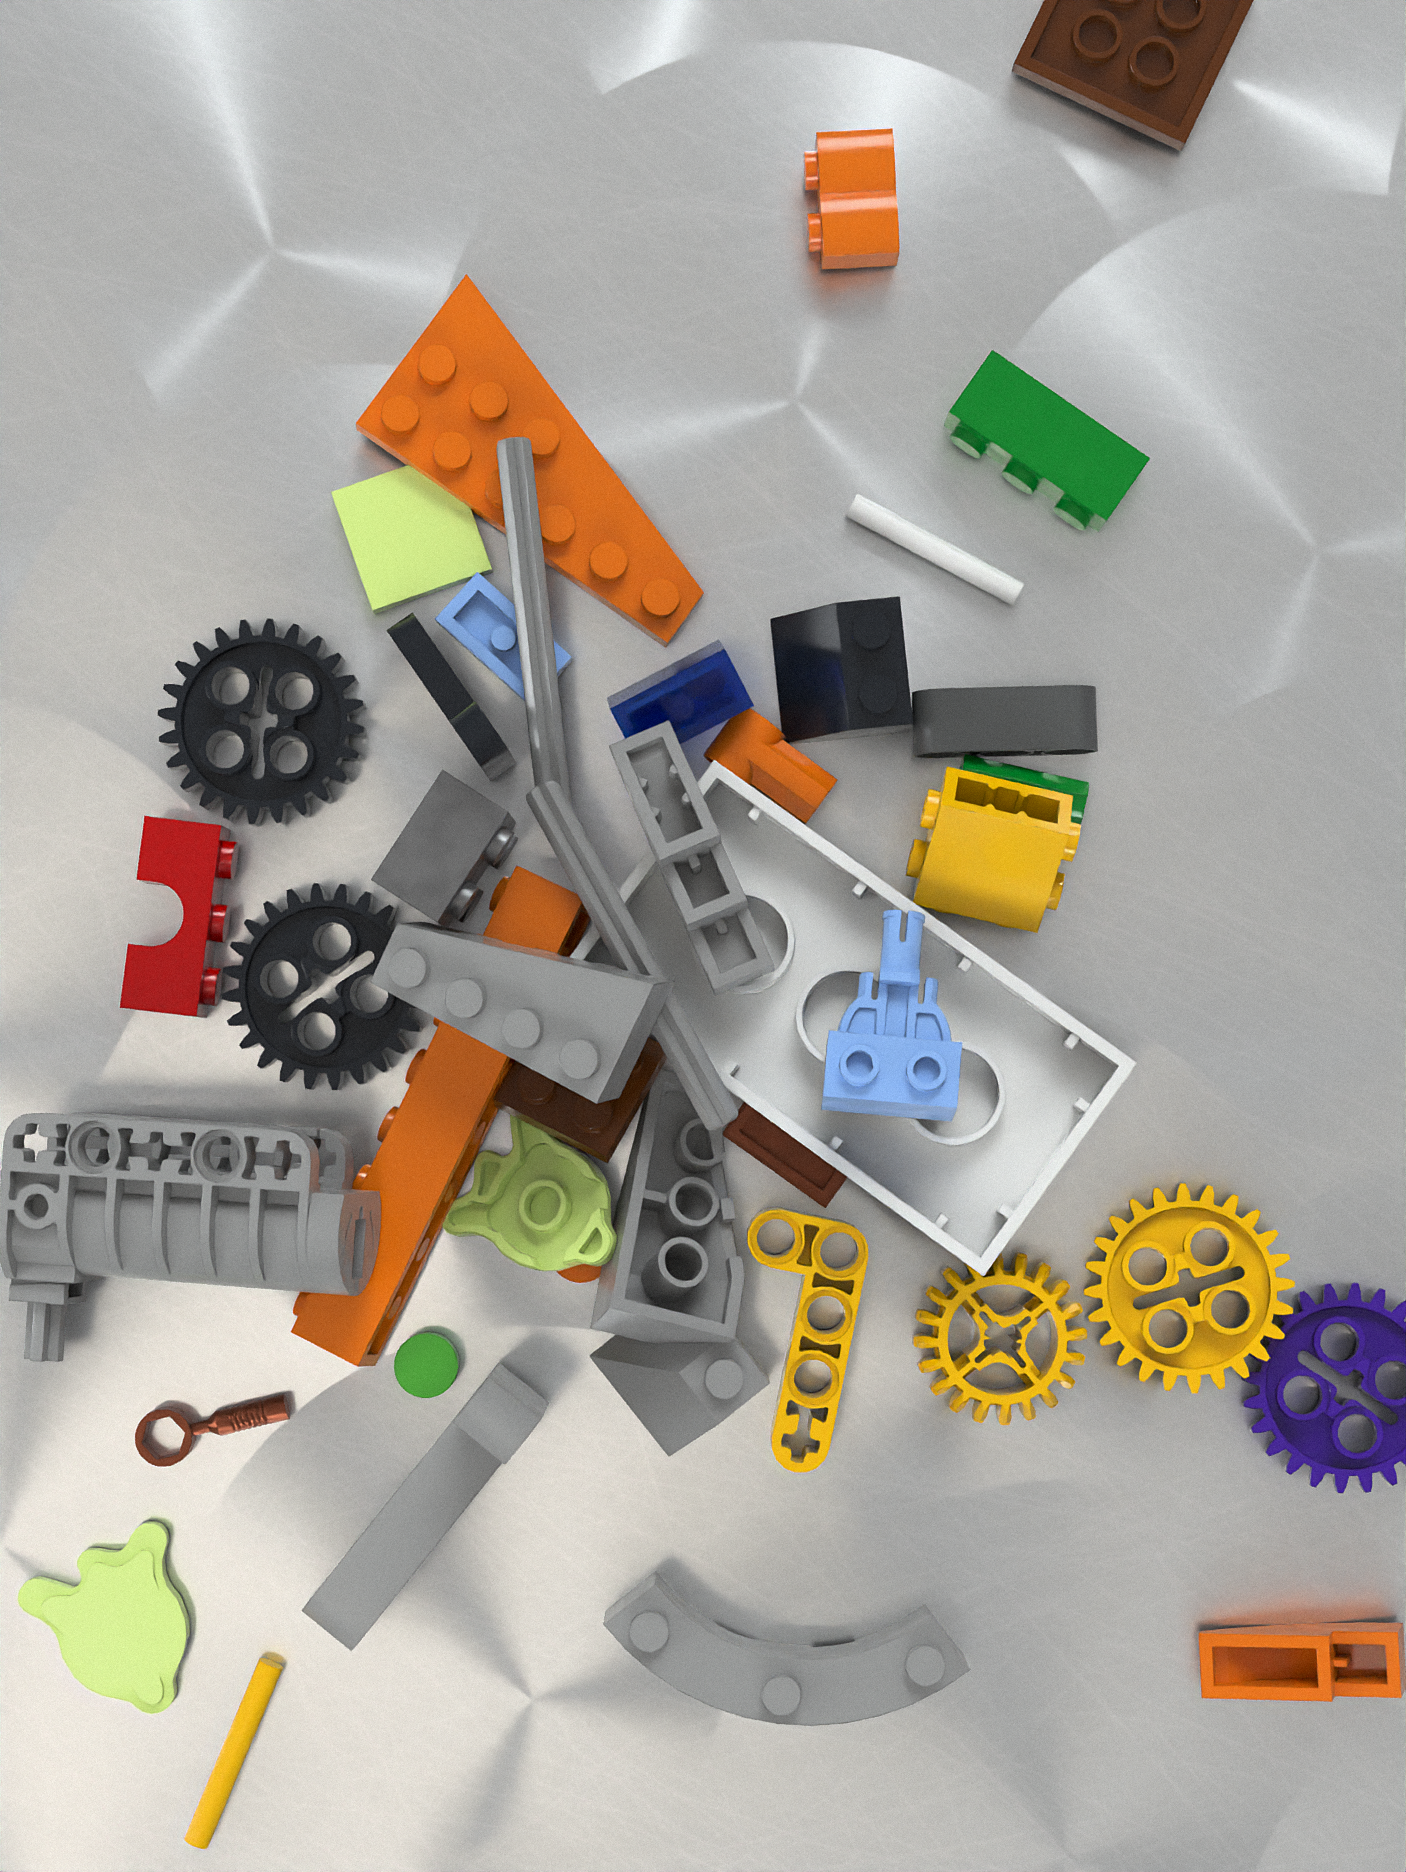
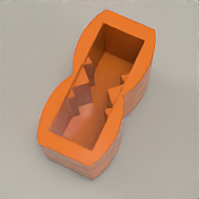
M893 129L816 132L815 151H805L803 155L805 190H817L818 213H807L808 251L820 252L821 270L897 266L899 257V222Z

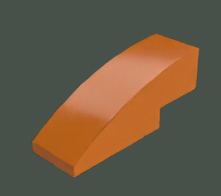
M1403 1623L1286 1624L1199 1632L1202 1698L1332 1702L1335 1696L1402 1698L1406 1690Z

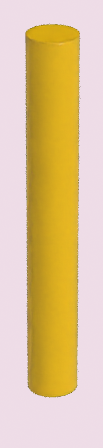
M259 1658L184 1837V1840L194 1847L207 1849L282 1672L283 1667L275 1661L266 1658Z

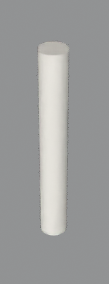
M859 494L856 495L846 514L848 518L1010 605L1014 604L1024 585L1023 582Z

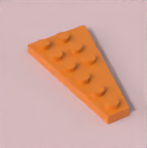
M466 274L358 419L356 430L469 506L472 512L505 535L506 529L496 449L497 443L502 439L510 437L529 438L532 446L545 563L666 648L704 594L703 590Z

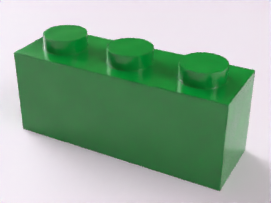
M994 350L990 352L952 406L944 423V426L952 431L949 438L961 450L975 458H981L983 454L989 456L1005 467L1001 474L1008 482L1028 494H1033L1035 490H1038L1057 503L1053 509L1059 517L1080 530H1085L1089 525L1099 532L1150 460L1148 456Z

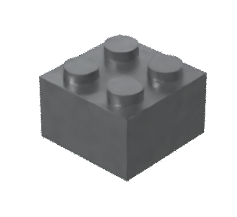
M442 769L371 880L444 927H449L454 918L464 923L483 895L484 891L479 889L476 884L487 867L491 865L498 870L516 845L518 837L512 831L516 821L508 811Z

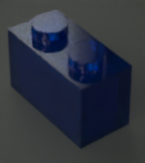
M719 639L607 697L609 709L625 739L669 720L679 744L754 706Z

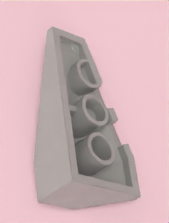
M661 1069L643 1101L612 1224L617 1235L616 1247L612 1259L601 1267L590 1328L651 1344L731 1343L735 1340L745 1275L742 1256H737L732 1222L736 1219L733 1198H728L722 1160L725 1158L726 1153L722 1127L711 1131L705 1128L674 1072Z

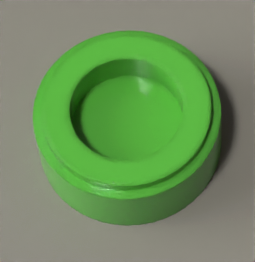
M421 1332L411 1336L400 1346L394 1360V1372L400 1386L409 1394L420 1398L436 1397L448 1390L457 1378L460 1367L459 1355L453 1343L445 1336L435 1332Z

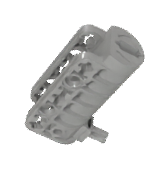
M88 1112L23 1114L9 1125L3 1141L0 1184V1264L5 1277L11 1279L9 1301L28 1302L24 1359L38 1362L63 1361L67 1304L86 1302L87 1282L102 1280L103 1276L357 1296L367 1286L377 1257L381 1229L380 1191L352 1189L353 1148L348 1139L339 1131L327 1128ZM38 1124L39 1135L48 1137L47 1150L39 1151L35 1161V1152L33 1149L24 1147L25 1135L36 1133ZM130 1130H133V1133L130 1138L129 1132ZM109 1136L108 1149H85L87 1137ZM253 1137L259 1138L256 1150ZM321 1139L325 1140L326 1151L336 1153L335 1165L326 1166L323 1170V1176H319L320 1159L318 1149L321 1145ZM131 1143L152 1144L150 1156H130ZM213 1144L230 1145L229 1157H210L211 1146ZM171 1146H192L190 1155L170 1154ZM256 1152L274 1153L273 1163L271 1165H255ZM292 1153L301 1155V1162L291 1163ZM109 1154L110 1160L106 1162V1158ZM229 1160L232 1169L231 1172L226 1170Z

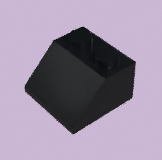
M900 596L832 603L770 619L781 732L786 736L785 742L788 744H800L909 732L913 725Z

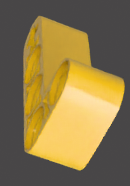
M769 1207L759 1211L750 1220L748 1225L747 1244L751 1254L759 1263L770 1268L802 1274L770 1430V1442L776 1460L785 1469L792 1472L806 1473L816 1469L825 1460L830 1448L868 1262V1244L864 1235L853 1224L843 1220L781 1207ZM772 1219H780L787 1222L794 1232L791 1247L786 1252L778 1255L764 1252L757 1243V1234L760 1227ZM833 1233H846L854 1239L856 1244L855 1256L846 1266L831 1267L826 1265L820 1256V1247L823 1241ZM822 1296L834 1297L843 1306V1316L840 1323L829 1330H819L813 1327L807 1319V1311L810 1304ZM808 1360H819L830 1368V1379L827 1386L816 1393L802 1391L794 1382L797 1368ZM789 1400L806 1408L825 1407L822 1416L810 1410L807 1423L810 1437L817 1441L815 1446L805 1445L801 1455L792 1454L789 1442L782 1439L784 1434H795L800 1416L798 1408L787 1409Z

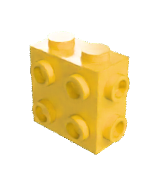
M947 766L940 791L928 789L925 797L919 827L929 829L926 840L914 838L910 850L905 876L916 878L913 902L916 905L932 908L941 913H954L992 922L1005 928H1018L1038 933L1045 908L1056 911L1060 901L1065 877L1064 873L1058 872L1061 860L1072 862L1076 853L1081 824L1071 822L1073 796Z

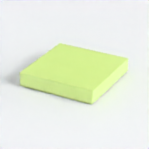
M410 465L331 492L374 614L468 582L477 572L482 576L493 573L471 508Z

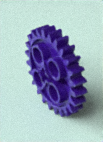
M1329 1283L1323 1286L1322 1303L1317 1305L1305 1291L1298 1293L1301 1312L1297 1315L1294 1313L1278 1315L1283 1324L1280 1330L1285 1334L1284 1338L1280 1340L1264 1336L1269 1342L1266 1349L1270 1357L1268 1361H1262L1248 1354L1252 1359L1261 1363L1260 1371L1249 1372V1377L1245 1379L1241 1377V1380L1258 1386L1259 1394L1242 1402L1243 1407L1262 1409L1264 1415L1250 1429L1252 1433H1263L1271 1430L1275 1437L1267 1446L1265 1453L1268 1456H1272L1286 1449L1291 1454L1285 1467V1472L1289 1475L1296 1472L1303 1464L1310 1466L1309 1485L1316 1488L1322 1481L1325 1473L1333 1474V1484L1337 1493H1344L1349 1476H1356L1363 1492L1369 1493L1373 1484L1372 1473L1379 1472L1393 1486L1397 1484V1474L1394 1465L1401 1462L1406 1466V1393L1400 1398L1389 1399L1378 1391L1375 1384L1377 1370L1386 1362H1397L1406 1369V1322L1404 1321L1406 1317V1300L1395 1306L1390 1312L1384 1308L1386 1299L1384 1289L1379 1288L1368 1303L1363 1302L1361 1299L1359 1284L1351 1283L1346 1299L1338 1300L1334 1288ZM1331 1324H1342L1348 1327L1355 1336L1356 1348L1347 1360L1335 1361L1330 1359L1321 1348V1335ZM1301 1351L1308 1352L1340 1376H1348L1352 1371H1355L1360 1376L1356 1385L1358 1389L1395 1413L1397 1417L1396 1422L1392 1425L1387 1424L1372 1411L1353 1399H1346L1341 1405L1333 1399L1338 1390L1335 1385L1300 1363L1298 1354ZM1297 1376L1310 1378L1319 1390L1317 1406L1311 1412L1305 1414L1291 1411L1283 1398L1286 1384ZM1352 1414L1366 1417L1373 1428L1371 1444L1365 1450L1359 1452L1347 1450L1338 1438V1428L1341 1421Z

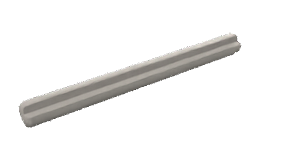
M510 437L498 441L496 449L534 785L536 787L550 780L555 781L560 785L572 807L532 446L529 438Z
M550 780L534 787L526 794V801L617 967L638 974L665 978L560 785ZM671 989L652 1031L705 1128L710 1131L717 1130L735 1120L738 1116V1109Z

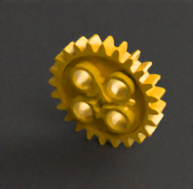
M1180 1183L1176 1201L1168 1203L1163 1192L1157 1187L1153 1189V1208L1146 1210L1141 1203L1132 1198L1129 1200L1130 1211L1134 1218L1132 1221L1127 1223L1113 1215L1109 1218L1112 1228L1118 1234L1114 1241L1102 1237L1095 1238L1094 1243L1107 1256L1105 1262H1086L1085 1268L1094 1274L1102 1276L1101 1284L1090 1286L1083 1290L1085 1296L1102 1299L1103 1307L1090 1314L1088 1319L1089 1322L1108 1321L1111 1329L1104 1334L1099 1342L1101 1346L1110 1345L1117 1341L1121 1342L1124 1349L1117 1360V1364L1120 1367L1129 1363L1135 1357L1142 1361L1138 1380L1146 1381L1155 1369L1163 1371L1164 1390L1170 1391L1178 1375L1186 1376L1188 1387L1193 1394L1198 1393L1201 1375L1209 1374L1213 1383L1220 1390L1225 1388L1224 1369L1231 1367L1244 1379L1249 1377L1248 1367L1244 1361V1357L1248 1354L1262 1361H1268L1270 1357L1260 1343L1264 1336L1280 1340L1284 1338L1285 1334L1271 1321L1273 1315L1293 1313L1292 1307L1277 1300V1292L1295 1287V1281L1276 1277L1275 1268L1285 1264L1290 1260L1289 1254H1269L1266 1247L1275 1240L1279 1233L1277 1230L1267 1231L1259 1235L1256 1233L1253 1227L1261 1214L1258 1209L1248 1213L1242 1219L1235 1214L1239 1196L1233 1194L1222 1207L1214 1205L1213 1186L1207 1185L1200 1200L1191 1201L1186 1184ZM1210 1229L1217 1231L1227 1243L1226 1257L1216 1266L1200 1264L1191 1253L1190 1244L1192 1238L1202 1230ZM1141 1249L1155 1250L1165 1260V1276L1155 1285L1146 1286L1139 1284L1129 1273V1260L1135 1252ZM1233 1267H1241L1244 1271V1276L1241 1279L1211 1287L1198 1293L1199 1304L1197 1306L1189 1307L1185 1298H1176L1141 1310L1135 1309L1133 1306V1300L1137 1297L1175 1286L1179 1282L1178 1272L1181 1270H1188L1192 1279H1199ZM1222 1291L1236 1292L1247 1303V1317L1236 1328L1222 1327L1212 1316L1211 1305L1213 1299ZM1161 1310L1177 1312L1186 1323L1185 1338L1175 1347L1165 1348L1159 1346L1149 1334L1150 1320L1155 1313Z

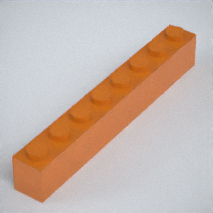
M516 865L511 877L504 876L492 894L489 910L493 914L482 936L524 947L539 948L570 957L579 945L591 918L577 893ZM434 1017L433 1024L438 1028L428 1049H420L409 1065L405 1082L410 1084L400 1107H392L380 1125L377 1139L382 1144L372 1164L364 1165L352 1183V1189L380 1191V1239L370 1280L362 1293L357 1296L300 1292L293 1307V1314L298 1317L291 1333L357 1367L376 1365L442 1229V1224L454 1200L457 1198L499 1109L495 1107L493 1098L515 1062L514 1059Z

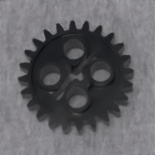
M267 618L261 635H255L252 626L246 619L240 620L239 638L234 640L218 627L215 629L217 648L210 651L206 646L196 641L193 643V647L200 661L195 666L182 661L175 663L179 672L186 677L183 686L164 684L163 689L177 699L176 707L158 710V716L174 723L175 730L166 732L158 738L159 742L165 746L179 748V752L166 762L167 767L173 771L187 768L190 770L180 785L184 791L191 792L202 786L205 787L199 803L203 808L209 810L221 799H224L223 818L233 822L242 807L246 808L249 824L259 827L265 810H270L273 819L280 826L286 824L288 806L293 805L305 818L310 817L309 797L315 794L328 804L333 801L326 787L330 779L342 784H349L350 779L339 768L342 760L355 762L362 759V756L352 747L348 746L351 738L367 736L368 730L357 723L351 722L350 716L367 709L366 704L363 700L346 698V694L352 691L359 682L354 675H345L338 678L335 676L345 662L339 653L330 655L323 660L320 659L326 642L319 635L310 640L305 647L302 646L303 629L297 624H293L285 637L281 638L279 637L277 623L273 619ZM266 667H271L273 669V678L268 690L266 709L278 722L276 727H268L264 731V775L260 779H255L253 768L258 756L260 737L259 733L249 726L250 719H258L262 715V671ZM231 674H245L249 679V691L246 697L237 704L228 705L222 703L219 695L222 681ZM303 678L310 680L313 685V695L310 702L301 709L291 710L285 708L282 701V693L285 686L294 679ZM227 736L240 737L244 748L240 761L230 768L218 767L214 761L213 754L217 743ZM291 741L303 742L308 754L305 765L295 773L280 772L276 760L280 748Z
M314 883L311 889L310 902L305 903L296 890L289 889L287 890L288 909L282 911L272 902L266 901L263 905L269 922L262 925L246 919L244 924L254 937L250 944L233 941L230 944V947L244 958L242 965L223 967L222 972L239 980V988L221 994L222 1000L240 1003L242 1009L228 1019L227 1023L229 1026L248 1025L250 1032L243 1038L239 1046L245 1050L258 1045L264 1048L257 1064L259 1068L266 1069L277 1060L283 1062L280 1070V1081L289 1082L298 1070H303L305 1089L314 1090L319 1082L321 1073H326L331 1089L341 1090L344 1072L349 1071L359 1085L366 1084V1064L371 1062L377 1069L387 1073L391 1070L385 1055L389 1048L404 1055H407L410 1051L400 1037L402 1031L422 1032L424 1028L418 1021L410 1017L412 1008L417 1007L389 992L385 1005L380 1010L372 1013L362 1010L356 1001L358 985L363 979L374 975L395 930L389 925L394 918L396 909L388 905L376 915L371 913L374 895L367 891L358 899L355 905L350 904L349 886L345 884L339 885L333 900H327L323 886L319 883ZM332 925L344 926L351 937V945L348 952L337 960H327L319 949V939L322 932ZM365 952H373V962L346 977L336 985L335 991L339 998L335 1002L321 997L307 1005L289 1022L283 1023L280 1020V1014L284 1010L308 997L319 988L320 985L316 976L320 972L331 977L337 976ZM281 962H289L298 973V984L290 995L278 998L270 992L267 985V977L274 965ZM318 1013L329 1016L335 1025L333 1042L322 1050L312 1048L304 1037L306 1022Z

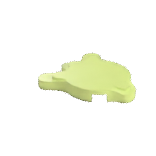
M510 1115L513 1142L511 1152L505 1156L491 1150H485L478 1154L474 1163L472 1189L465 1196L454 1200L442 1224L443 1229L447 1233L458 1237H485L493 1242L499 1251L520 1266L538 1271H561L581 1264L596 1267L606 1264L612 1259L617 1235L611 1224V1196L607 1180L600 1168L583 1152L569 1147L562 1140Z
M156 1521L145 1522L136 1528L123 1549L89 1548L82 1552L77 1561V1567L81 1575L79 1585L71 1586L57 1580L37 1576L25 1582L18 1593L19 1606L26 1613L49 1625L56 1634L62 1658L74 1678L95 1693L128 1701L142 1712L149 1714L164 1711L174 1701L177 1694L176 1675L185 1653L187 1638L190 1636L187 1610L182 1597L171 1584L166 1572L165 1557L170 1540L169 1533L163 1524Z

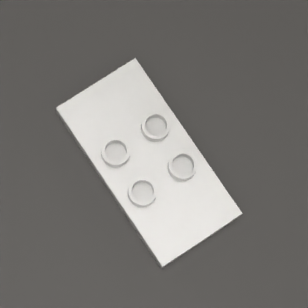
M713 760L697 784L720 832L722 845L745 893L748 908L774 963V971L726 992L714 995L651 847L618 890L622 900L665 978L675 981L671 989L726 1089L984 1276L1137 1065V1062L720 763ZM887 910H902L899 938L901 942L905 941L908 911H916L925 915L921 943L918 1003H923L926 977L937 979V1005L947 1019L952 1041L962 1042L958 1104L952 1122L821 1110L829 1030L837 1031L846 1009L858 998L859 975L861 973L873 972L871 997L874 1000L877 999L884 924L882 916L883 912ZM593 924L570 958L617 967Z

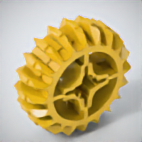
M1021 1252L1015 1253L1009 1270L1004 1269L1003 1256L1000 1253L984 1276L965 1262L964 1265L969 1276L963 1280L949 1266L944 1268L941 1273L944 1279L953 1286L946 1295L931 1285L925 1290V1295L932 1301L940 1304L936 1313L926 1309H917L915 1312V1319L917 1321L932 1325L933 1327L932 1333L914 1335L912 1343L915 1347L922 1349L933 1348L934 1354L919 1360L917 1366L921 1373H929L937 1369H941L943 1372L932 1381L929 1388L937 1396L954 1386L956 1390L950 1397L948 1406L956 1413L965 1407L970 1398L973 1399L972 1418L979 1423H983L986 1419L989 1406L996 1405L998 1422L1001 1425H1009L1012 1418L1011 1405L1017 1403L1024 1418L1028 1421L1036 1417V1411L1030 1399L1036 1395H1039L1041 1400L1050 1408L1055 1407L1058 1404V1400L1047 1388L1055 1379L1059 1384L1068 1389H1071L1075 1384V1380L1069 1374L1060 1370L1063 1362L1083 1365L1085 1361V1356L1082 1353L1067 1349L1068 1341H1081L1087 1338V1330L1084 1327L1066 1325V1320L1082 1313V1306L1077 1301L1067 1302L1060 1306L1057 1302L1068 1292L1070 1285L1066 1280L1060 1279L1052 1283L1048 1288H1045L1043 1285L1050 1275L1051 1267L1044 1262H1040L1035 1266L1030 1276L1025 1275L1028 1259L1027 1255ZM992 1285H1013L1028 1290L1034 1297L1024 1305L1018 1304L1007 1312H996L989 1308L976 1291ZM961 1304L971 1317L975 1332L971 1342L962 1349L963 1354L952 1362L948 1349V1331L951 1319ZM980 1312H983L990 1321L996 1322L1003 1328L1014 1324L1015 1334L1008 1336L1014 1341L1011 1348L1018 1355L1019 1362H1016L1008 1352H1003L997 1346L986 1350L984 1340L991 1338L985 1333L988 1326L980 1317ZM1046 1313L1050 1325V1344L1043 1363L1037 1369L1026 1352L1025 1341L1028 1333L1038 1324L1037 1319ZM1001 1362L1009 1365L1023 1382L1011 1387L996 1389L976 1385L965 1378L976 1369L980 1371L991 1363Z

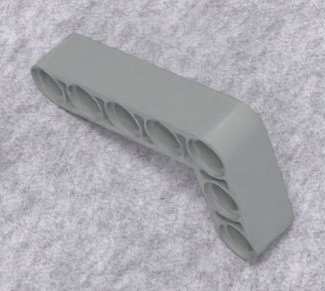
M498 1363L301 1611L352 1651L502 1463L506 1464L542 1419L549 1402L502 1364Z

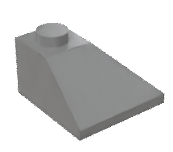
M614 1335L589 1356L668 1457L719 1425L770 1384L767 1373L737 1335H735V1340L731 1343L654 1344Z

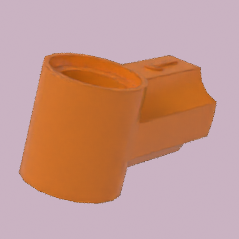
M740 704L704 752V758L710 763L713 760L717 761L803 824H806L838 779L785 742L786 736L767 719L749 707Z

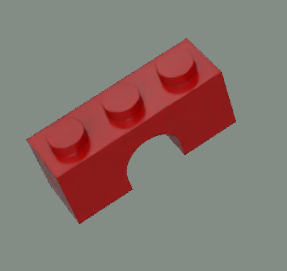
M144 816L136 880L147 884L170 887L180 898L184 914L179 931L168 942L157 946L128 944L120 1008L207 1018L208 1006L218 1005L222 988V969L213 968L216 943L226 942L230 925V906L222 904L225 879H234L239 852L238 842L230 841V829L216 824Z

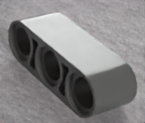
M1096 687L938 688L912 692L914 757L962 758L965 754L976 757L1088 754L1098 751Z

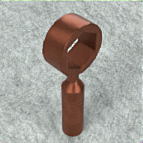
M285 1394L259 1400L258 1402L254 1401L242 1406L238 1405L237 1407L215 1411L208 1420L193 1423L192 1419L183 1410L175 1407H160L148 1413L139 1422L135 1432V1446L140 1456L148 1463L158 1467L172 1466L182 1461L192 1451L197 1435L212 1432L224 1436L236 1431L240 1432L252 1427L256 1428L257 1426L260 1427L290 1419L288 1401ZM171 1417L185 1432L179 1452L160 1456L146 1441L151 1421Z

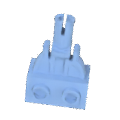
M887 910L883 912L882 916L884 924L877 999L874 1000L871 997L873 972L861 973L859 975L858 998L846 1009L837 1031L829 1030L821 1110L952 1122L958 1104L962 1042L952 1041L947 1019L937 1005V979L926 977L923 1003H918L921 943L925 915L916 911H908L905 941L901 942L899 938L902 910Z

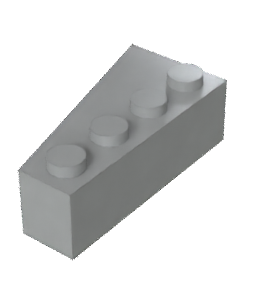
M427 922L397 923L370 983L596 1104L620 1097L675 982L670 979L622 970L619 967L597 962H587L562 956L559 953L515 945L499 939Z

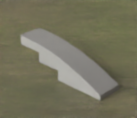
M669 720L609 745L640 824L714 995L716 996L774 971V963L748 908L745 893L722 845L720 832Z

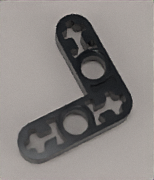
M413 612L386 631L489 780H493L515 765L516 761L479 705L467 692Z

